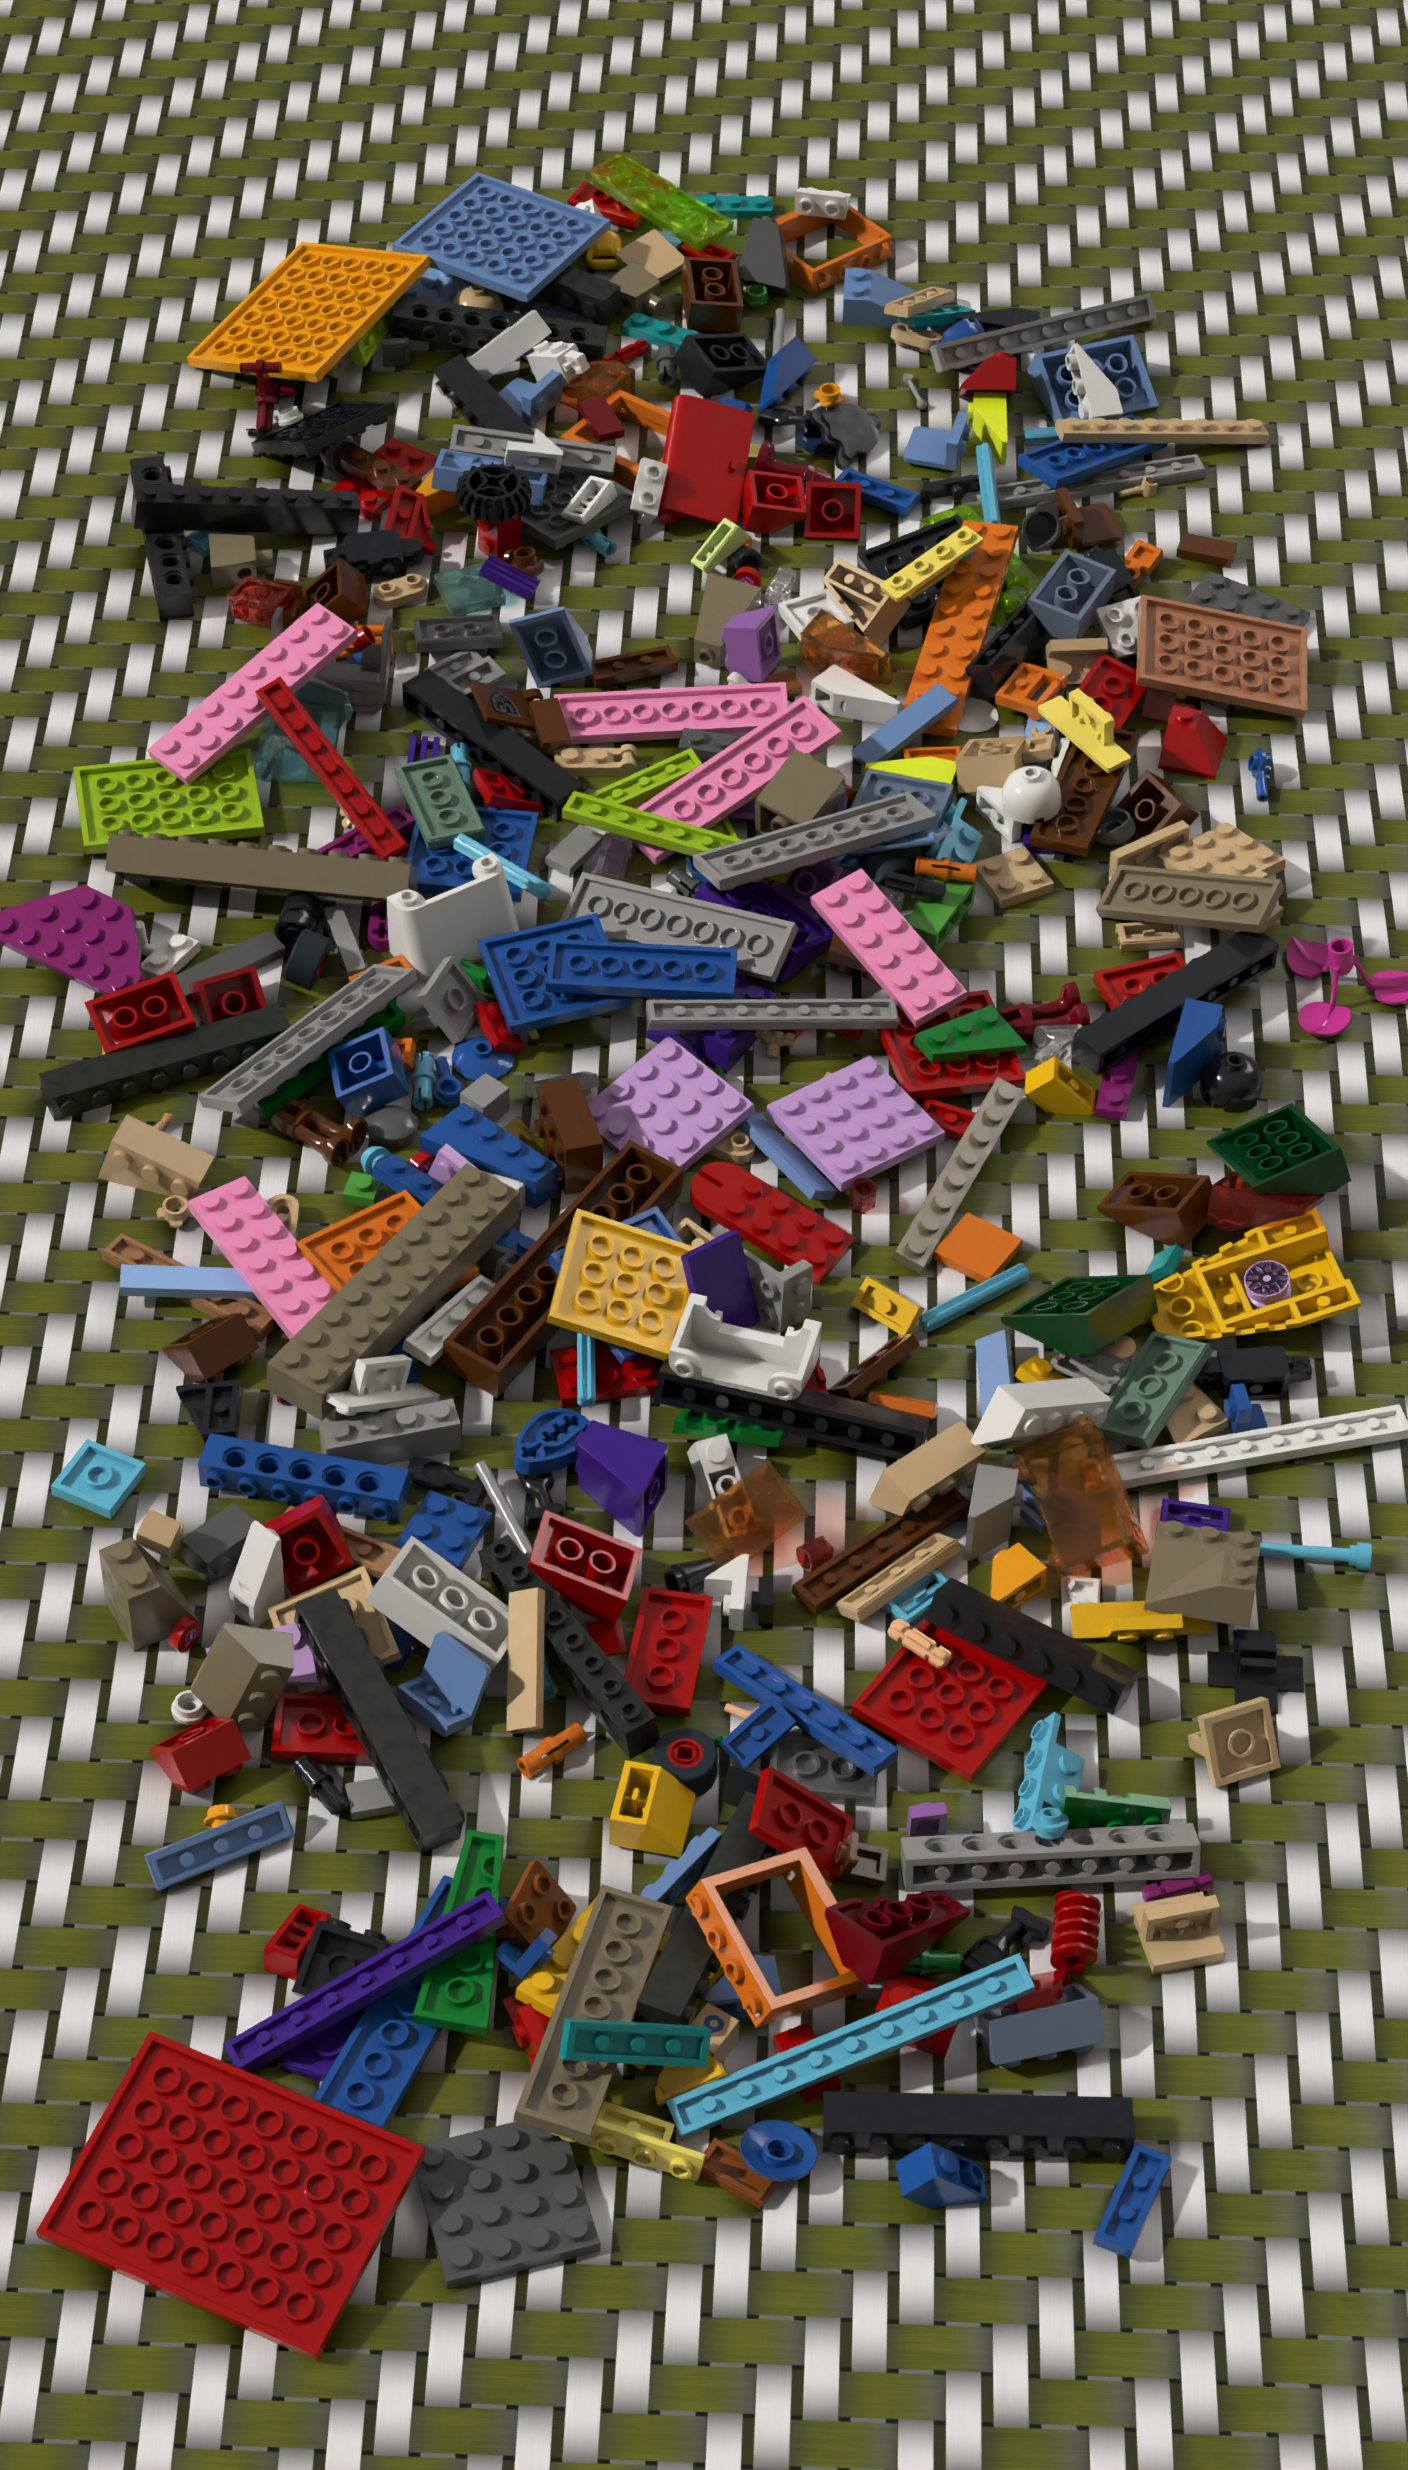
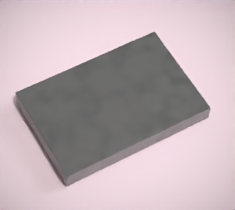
M499 614L413 619L417 652L503 647Z
M788 1732L772 1746L770 1766L824 1800L833 1804L875 1808L878 1774L875 1777L871 1776L809 1734Z

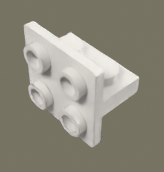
M1141 596L1100 607L1095 611V615L1103 630L1100 638H1108V650L1106 653H1114L1117 660L1137 655L1138 606Z

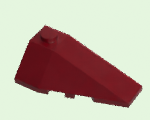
M943 1892L907 1894L905 1901H891L887 1896H878L875 1903L863 1904L860 1898L847 1899L827 1907L825 1917L842 1965L855 1973L859 1980L872 1985L900 1971L969 1917L971 1910Z

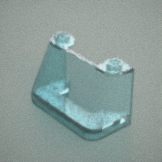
M313 677L294 695L330 743L337 749L340 727L343 722L348 723L354 711V707L350 706L352 693ZM269 715L262 721L254 766L255 777L264 782L322 784L272 716Z

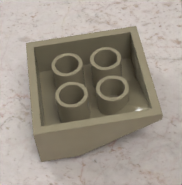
M1157 1521L1144 1610L1164 1614H1182L1183 1617L1249 1627L1256 1588L1261 1537L1253 1536L1247 1532L1232 1533L1219 1531L1209 1526L1201 1528L1188 1526L1177 1521Z

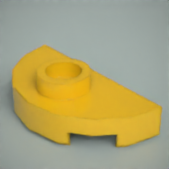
M709 2054L706 2068L663 2066L664 2069L659 2075L657 2086H655L657 2106H663L667 2104V2100L725 2077L729 2073L720 2061Z

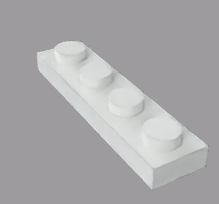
M479 1274L478 1277L472 1280L407 1337L402 1349L426 1365L431 1366L443 1355V1341L496 1284Z

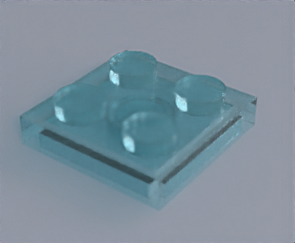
M485 563L434 574V584L451 616H460L506 605V596L501 587L479 575L481 567Z

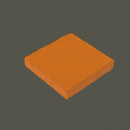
M967 1212L933 1251V1259L983 1283L1000 1274L1022 1248L1023 1239Z

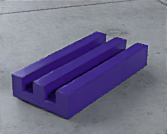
M492 555L485 561L479 572L480 576L526 600L531 598L540 583V580Z
M411 736L407 763L415 762L416 749H421L419 761L426 759L427 749H432L431 758L439 757L440 737H434V741H428V736H422V741H418L417 736Z
M1163 1498L1159 1521H1177L1183 1525L1200 1528L1209 1526L1219 1531L1228 1532L1231 1508Z

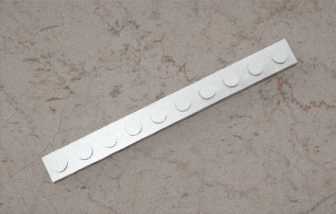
M1400 1404L1159 1446L1149 1450L1142 1449L1077 1461L1076 1470L1085 1494L1091 1495L1407 1439L1408 1421Z

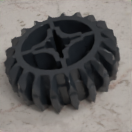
M492 461L489 465L481 463L480 467L471 466L470 471H463V475L458 478L457 489L455 490L459 510L464 511V515L467 517L472 516L473 521L482 520L483 524L488 521L496 524L499 521L507 523L508 519L517 520V516L524 515L525 510L529 508L532 497V488L530 487L528 476L523 474V470H516L514 465L505 466L504 462L500 465L494 464Z

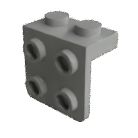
M743 1249L759 1318L777 1331L783 1332L788 1326L792 1327L809 1317L813 1265L802 1259L785 1270L778 1272L747 1249Z

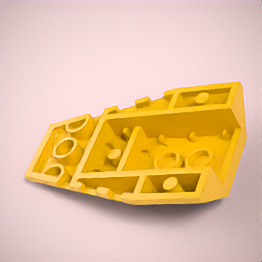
M1313 1208L1253 1228L1244 1233L1245 1238L1235 1244H1232L1230 1241L1221 1246L1219 1253L1206 1260L1200 1258L1191 1264L1192 1268L1184 1273L1179 1274L1176 1272L1156 1283L1154 1291L1158 1313L1150 1317L1155 1332L1203 1342L1261 1332L1299 1328L1361 1307V1302L1350 1278L1344 1279L1329 1248L1328 1234L1317 1209ZM1259 1261H1277L1289 1271L1292 1297L1255 1310L1251 1307L1246 1296L1244 1275L1253 1264Z

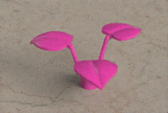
M1294 936L1291 937L1287 948V964L1293 974L1302 978H1315L1322 971L1329 972L1332 970L1333 972L1330 1004L1320 1001L1312 1002L1302 1007L1299 1012V1025L1308 1034L1329 1037L1343 1032L1351 1022L1350 1009L1335 1005L1339 976L1350 973L1354 965L1367 989L1374 991V997L1377 1001L1390 1005L1408 1002V972L1381 971L1373 974L1369 981L1359 962V956L1353 955V944L1350 940L1337 938L1326 945L1304 941Z

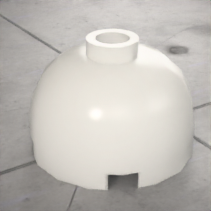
M1024 766L1016 769L1008 776L1003 785L1002 806L1005 807V813L1013 820L1026 824H1035V819L1043 817L1044 822L1050 820L1058 814L1061 808V790L1058 780L1052 772L1043 767Z

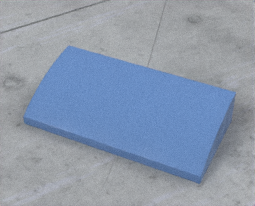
M441 448L434 466L432 488L456 492L458 478L463 475V471H470L471 466L480 467L481 463L489 465L492 461L494 464L500 465L504 462V459ZM523 470V474L528 476L530 487L532 488L530 504L542 506L549 473Z

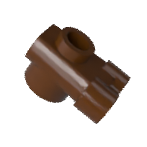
M524 546L516 550L508 549L503 559H500L534 578L544 570V561L537 558L536 550L533 547Z

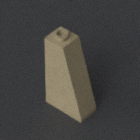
M709 572L694 638V662L721 669L727 654L726 645L722 642V629L733 616L761 608V587Z

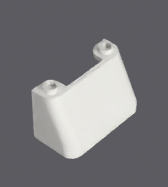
M493 853L477 859L472 864V874L476 878L475 880L428 900H425L421 894L413 890H403L387 897L389 952L394 957L402 954L417 971L418 982L427 983L442 960L452 955L459 964L462 959L473 964L482 961L478 949V940L519 931L503 865Z
M695 1293L690 1294L669 1350V1365L677 1375L766 1395L780 1400H793L800 1396L815 1369L819 1357L822 1322L805 1319L803 1327L797 1331H794V1327L788 1326L785 1337L722 1323L723 1311L716 1310L715 1314L710 1311L706 1306L707 1296Z

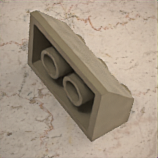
M223 1622L191 1685V1692L215 1716L234 1719L237 1727L242 1730L261 1732L294 1670L293 1634Z

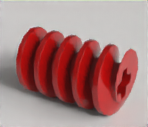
M1061 1891L1055 1894L1056 1903L1054 1905V1928L1052 1931L1053 1940L1051 1943L1050 1963L1056 1970L1066 1968L1068 1974H1077L1083 1972L1086 1966L1093 1965L1097 1961L1098 1953L1096 1949H1098L1099 1944L1097 1937L1100 1930L1098 1924L1100 1923L1099 1912L1101 1910V1902L1093 1895L1079 1891Z

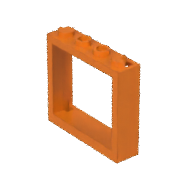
M850 205L845 220L794 214V211L775 219L783 231L784 244L831 222L863 244V246L816 268H812L785 248L789 278L810 294L819 292L844 280L845 268L868 269L891 258L892 235Z
M620 389L606 399L617 418L622 416L667 437L671 412ZM583 418L564 433L561 439L592 443L589 441L595 435ZM617 454L613 477H606L633 492L639 464Z
M806 1847L700 1879L685 1897L692 1910V1915L697 1919L706 1936L708 1945L715 1952L724 1969L726 1978L732 1983L742 2002L743 2009H746L756 2028L860 1993L869 1984L859 1980L855 1973L842 1965L825 1917L826 1908L837 1904V1901ZM782 1875L838 1976L775 1997L724 1905L720 1894Z

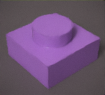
M925 1802L908 1807L907 1831L909 1837L945 1835L947 1823L945 1802Z

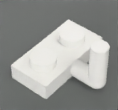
M136 921V933L140 942L141 954L148 956L141 963L145 979H151L170 971H174L176 975L201 951L198 940L178 932H174L159 947L148 944L144 922Z

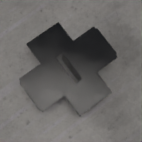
M1233 1630V1652L1207 1651L1208 1687L1233 1688L1235 1705L1258 1697H1264L1269 1701L1271 1715L1278 1714V1691L1304 1693L1303 1657L1276 1655V1633H1272V1631Z

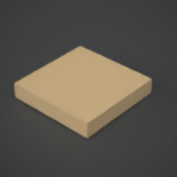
M656 229L651 230L615 252V260L623 268L635 262L657 278L660 283L680 272L683 268L684 256Z

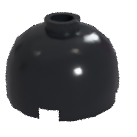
M1228 1051L1217 1054L1204 1067L1200 1079V1094L1209 1106L1214 1108V1104L1224 1107L1223 1112L1241 1113L1250 1110L1257 1105V1100L1262 1095L1263 1075L1261 1069L1252 1057L1244 1053Z

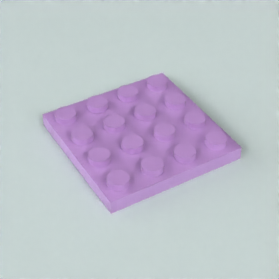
M667 1036L588 1103L603 1142L616 1153L631 1140L684 1168V1172L755 1112L754 1104L670 1036Z
M871 1056L865 1057L768 1104L766 1110L769 1118L841 1192L945 1141V1131Z

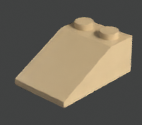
M1027 736L969 739L956 757L959 793H967L969 797H976L977 787L1003 788L1008 776L1016 769L1024 767L1025 762L1022 752Z

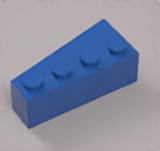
M462 1103L419 1136L420 1151L426 1150L436 1157L438 1151L447 1143L477 1169L524 1183L526 1206L537 1209L558 1192L557 1164L466 1103Z

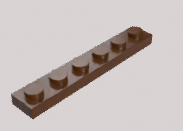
M955 1488L942 1496L940 1493H937L931 1497L930 1503L918 1512L911 1510L903 1516L896 1515L792 1585V1594L812 1613L817 1614L897 1560L934 1532L938 1533L968 1513L971 1502Z

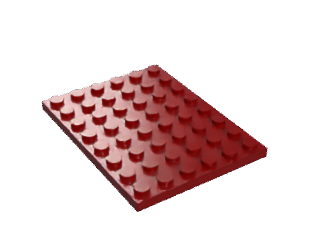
M150 2031L43 2218L36 2234L39 2239L318 2361L425 2157L426 2151L425 2147Z

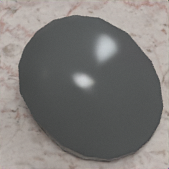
M1109 807L1094 842L1113 846L1129 840L1136 831V825L1131 815L1124 809Z
M385 1105L370 1111L363 1118L368 1123L367 1136L383 1146L405 1147L416 1138L418 1117L404 1107Z

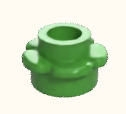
M752 284L746 288L743 298L749 306L759 308L767 303L769 294L765 286Z

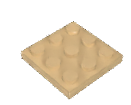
M1225 822L1158 855V866L1163 869L1249 876L1259 868L1268 874V878L1285 869V858L1228 822Z
M365 1566L267 1608L274 1629L295 1623L294 1617L297 1602L336 1588L340 1597L348 1600L356 1626L364 1629L369 1642L368 1648L373 1657L378 1656L383 1666L402 1658L386 1616L365 1601L374 1588ZM319 1666L322 1688L296 1685L299 1693L322 1694L331 1690Z

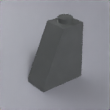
M763 216L762 219L753 217L738 266L740 285L748 287L752 284H761L766 287L768 292L790 296L791 288L783 231L773 218Z

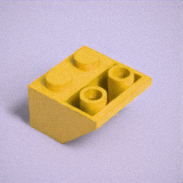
M625 1760L610 1816L609 1845L681 1857L696 1801V1794L661 1766Z

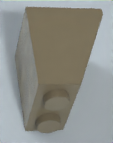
M794 749L755 799V832L762 835L833 814L845 794L846 776L842 775L838 769L820 763L811 754H804Z
M132 1537L99 1550L105 1602L134 1652L169 1638L173 1626L182 1617L190 1616L198 1621L170 1572Z

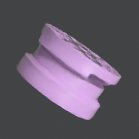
M1271 1260L1259 1261L1246 1271L1244 1275L1246 1296L1251 1307L1255 1310L1292 1297L1289 1271L1281 1263Z

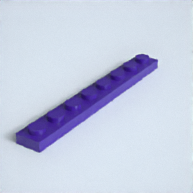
M487 1890L223 2043V2046L235 2067L252 2073L508 1924L507 1919L490 1891Z

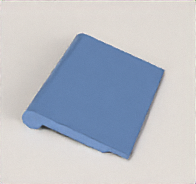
M952 827L927 830L919 834L912 833L899 837L896 841H886L872 845L871 848L866 850L849 852V855L937 844L953 829Z

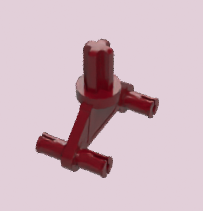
M257 359L256 362L251 363L241 362V374L256 373L258 386H255L256 397L254 398V407L258 409L256 429L263 433H268L272 430L273 414L278 409L279 400L281 397H296L297 387L296 385L281 386L280 383H274L268 373H282L281 361L266 362L265 359Z

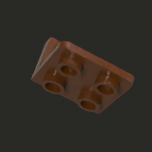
M1067 488L1056 489L1055 501H1052V503L1059 510V519L1062 523L1061 531L1071 549L1109 544L1122 540L1123 532L1106 504L1100 503L1077 507Z

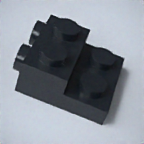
M330 1918L329 1923L317 1920L292 1992L295 1995L304 1997L391 1947L385 1941L386 1936L369 1929H365L364 1934L350 1930V1924L334 1918ZM367 2006L356 2011L355 2014L362 2016Z

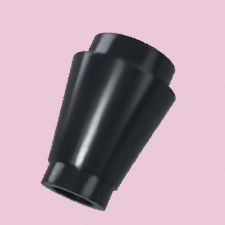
M709 1557L673 1564L670 1570L665 1572V1584L668 1590L693 1593L703 1586L705 1578L718 1568L715 1561Z

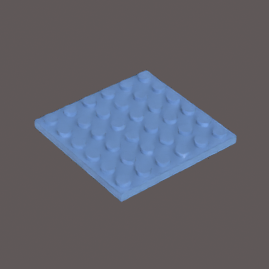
M477 172L395 241L392 246L393 252L429 255L431 260L429 268L440 270L451 276L467 280L472 284L486 287L494 292L502 293L518 301L528 303L610 229V219Z

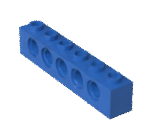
M212 1433L209 1434L198 1462L200 1486L213 1490L231 1491L246 1496H257L274 1499L278 1502H290L300 1505L323 1494L333 1511L375 1518L380 1521L387 1520L399 1523L410 1493L408 1469Z

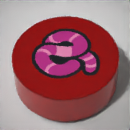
M749 566L739 568L733 578L734 580L758 587L762 584L761 574L755 568Z
M423 1150L416 1153L408 1164L428 1174L435 1156Z
M190 1616L179 1619L169 1634V1645L180 1653L187 1652L194 1646L200 1636L201 1623Z

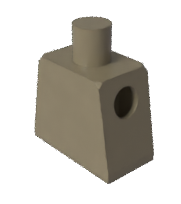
M631 263L606 279L621 286L620 309L616 312L629 317L633 312L645 314L648 311H652L655 314H660L663 311L665 300L660 298V281L637 263Z
M208 534L213 590L257 582V567H273L272 549L255 550L253 536Z

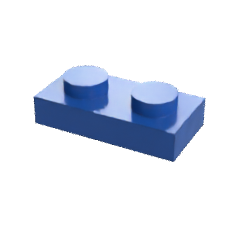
M772 1695L725 1737L719 1745L741 1769L747 1770L798 1723Z

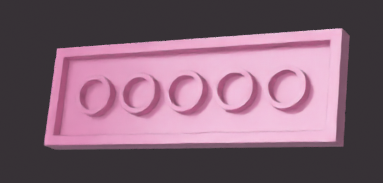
M862 868L810 897L811 905L888 996L891 999H895L896 1005L916 1028L967 999V990Z

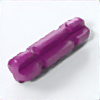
M1201 1870L1200 1876L1197 1878L1168 1879L1160 1881V1886H1157V1883L1145 1885L1142 1887V1897L1144 1902L1191 1894L1195 1893V1891L1208 1892L1214 1888L1213 1878L1208 1870Z

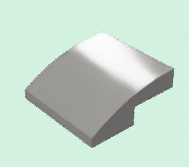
M474 649L461 650L425 668V671L430 669L438 676L443 677L447 683L461 691L466 697L473 695L469 686L471 681L492 685L506 678V672L490 656L482 658Z

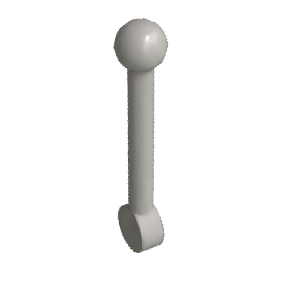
M909 373L904 374L903 382L908 384L917 400V407L920 410L925 409L927 402L921 398L913 383L914 376Z

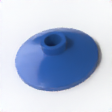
M486 1036L472 1037L464 1040L454 1049L452 1053V1066L460 1077L471 1082H475L485 1073L496 1080H500L512 1070L514 1054L493 1051L492 1045L488 1042Z
M765 2120L753 2124L744 2132L740 2143V2153L747 2166L760 2176L775 2181L800 2179L811 2172L817 2160V2147L812 2137L799 2126L782 2120Z

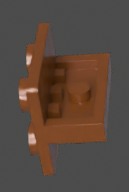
M538 1860L529 1862L503 1911L508 1924L497 1929V1948L506 1939L516 1947L526 1946L529 1948L546 1927L558 1936L550 1947L552 1948L563 1936L576 1911L574 1902Z

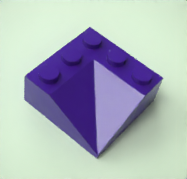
M736 976L734 999H776L775 992ZM666 998V1000H686V999H668V998ZM648 1030L646 1033V1038L656 1043H660L667 1036H670L693 1056L704 1059L705 1065L715 1069L716 1064L723 1069L725 1074L733 1068L758 1039L755 1037V1031L757 1030Z

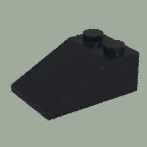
M745 333L686 335L673 358L681 373L687 377L694 390L700 396L721 395L765 376L767 367L766 359Z

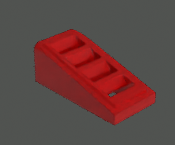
M298 1903L264 1947V1969L296 1980L317 1920L329 1923L331 1914ZM299 1921L313 1925V1927L299 1924Z

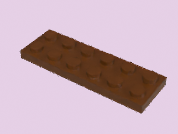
M1114 728V742L1128 753L1132 759L1139 744L1140 733ZM1073 743L1056 778L1060 784L1061 808L1058 814L1050 820L1044 822V817L1037 819L1029 836V845L1087 857L1130 763L1107 773Z

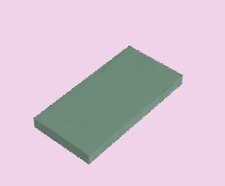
M451 754L394 766V774L428 850L454 845L453 840L459 834H465L473 840L486 838V829Z
M1152 1331L1109 1396L1113 1402L1107 1412L1105 1422L1098 1429L1090 1430L1091 1435L1149 1450L1211 1355L1212 1349L1210 1344Z

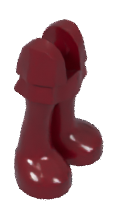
M768 441L762 443L754 470L802 476L804 495L806 481H832L830 473L819 467L816 468L810 464L807 466L789 464L775 457L774 444Z
M1076 982L1064 984L1060 998L1053 1002L1028 1005L1022 1002L998 1012L1022 1040L1033 1041L1034 1035L1042 1033H1075L1080 1027L1090 1024L1089 1011L1086 1004L1081 1003Z

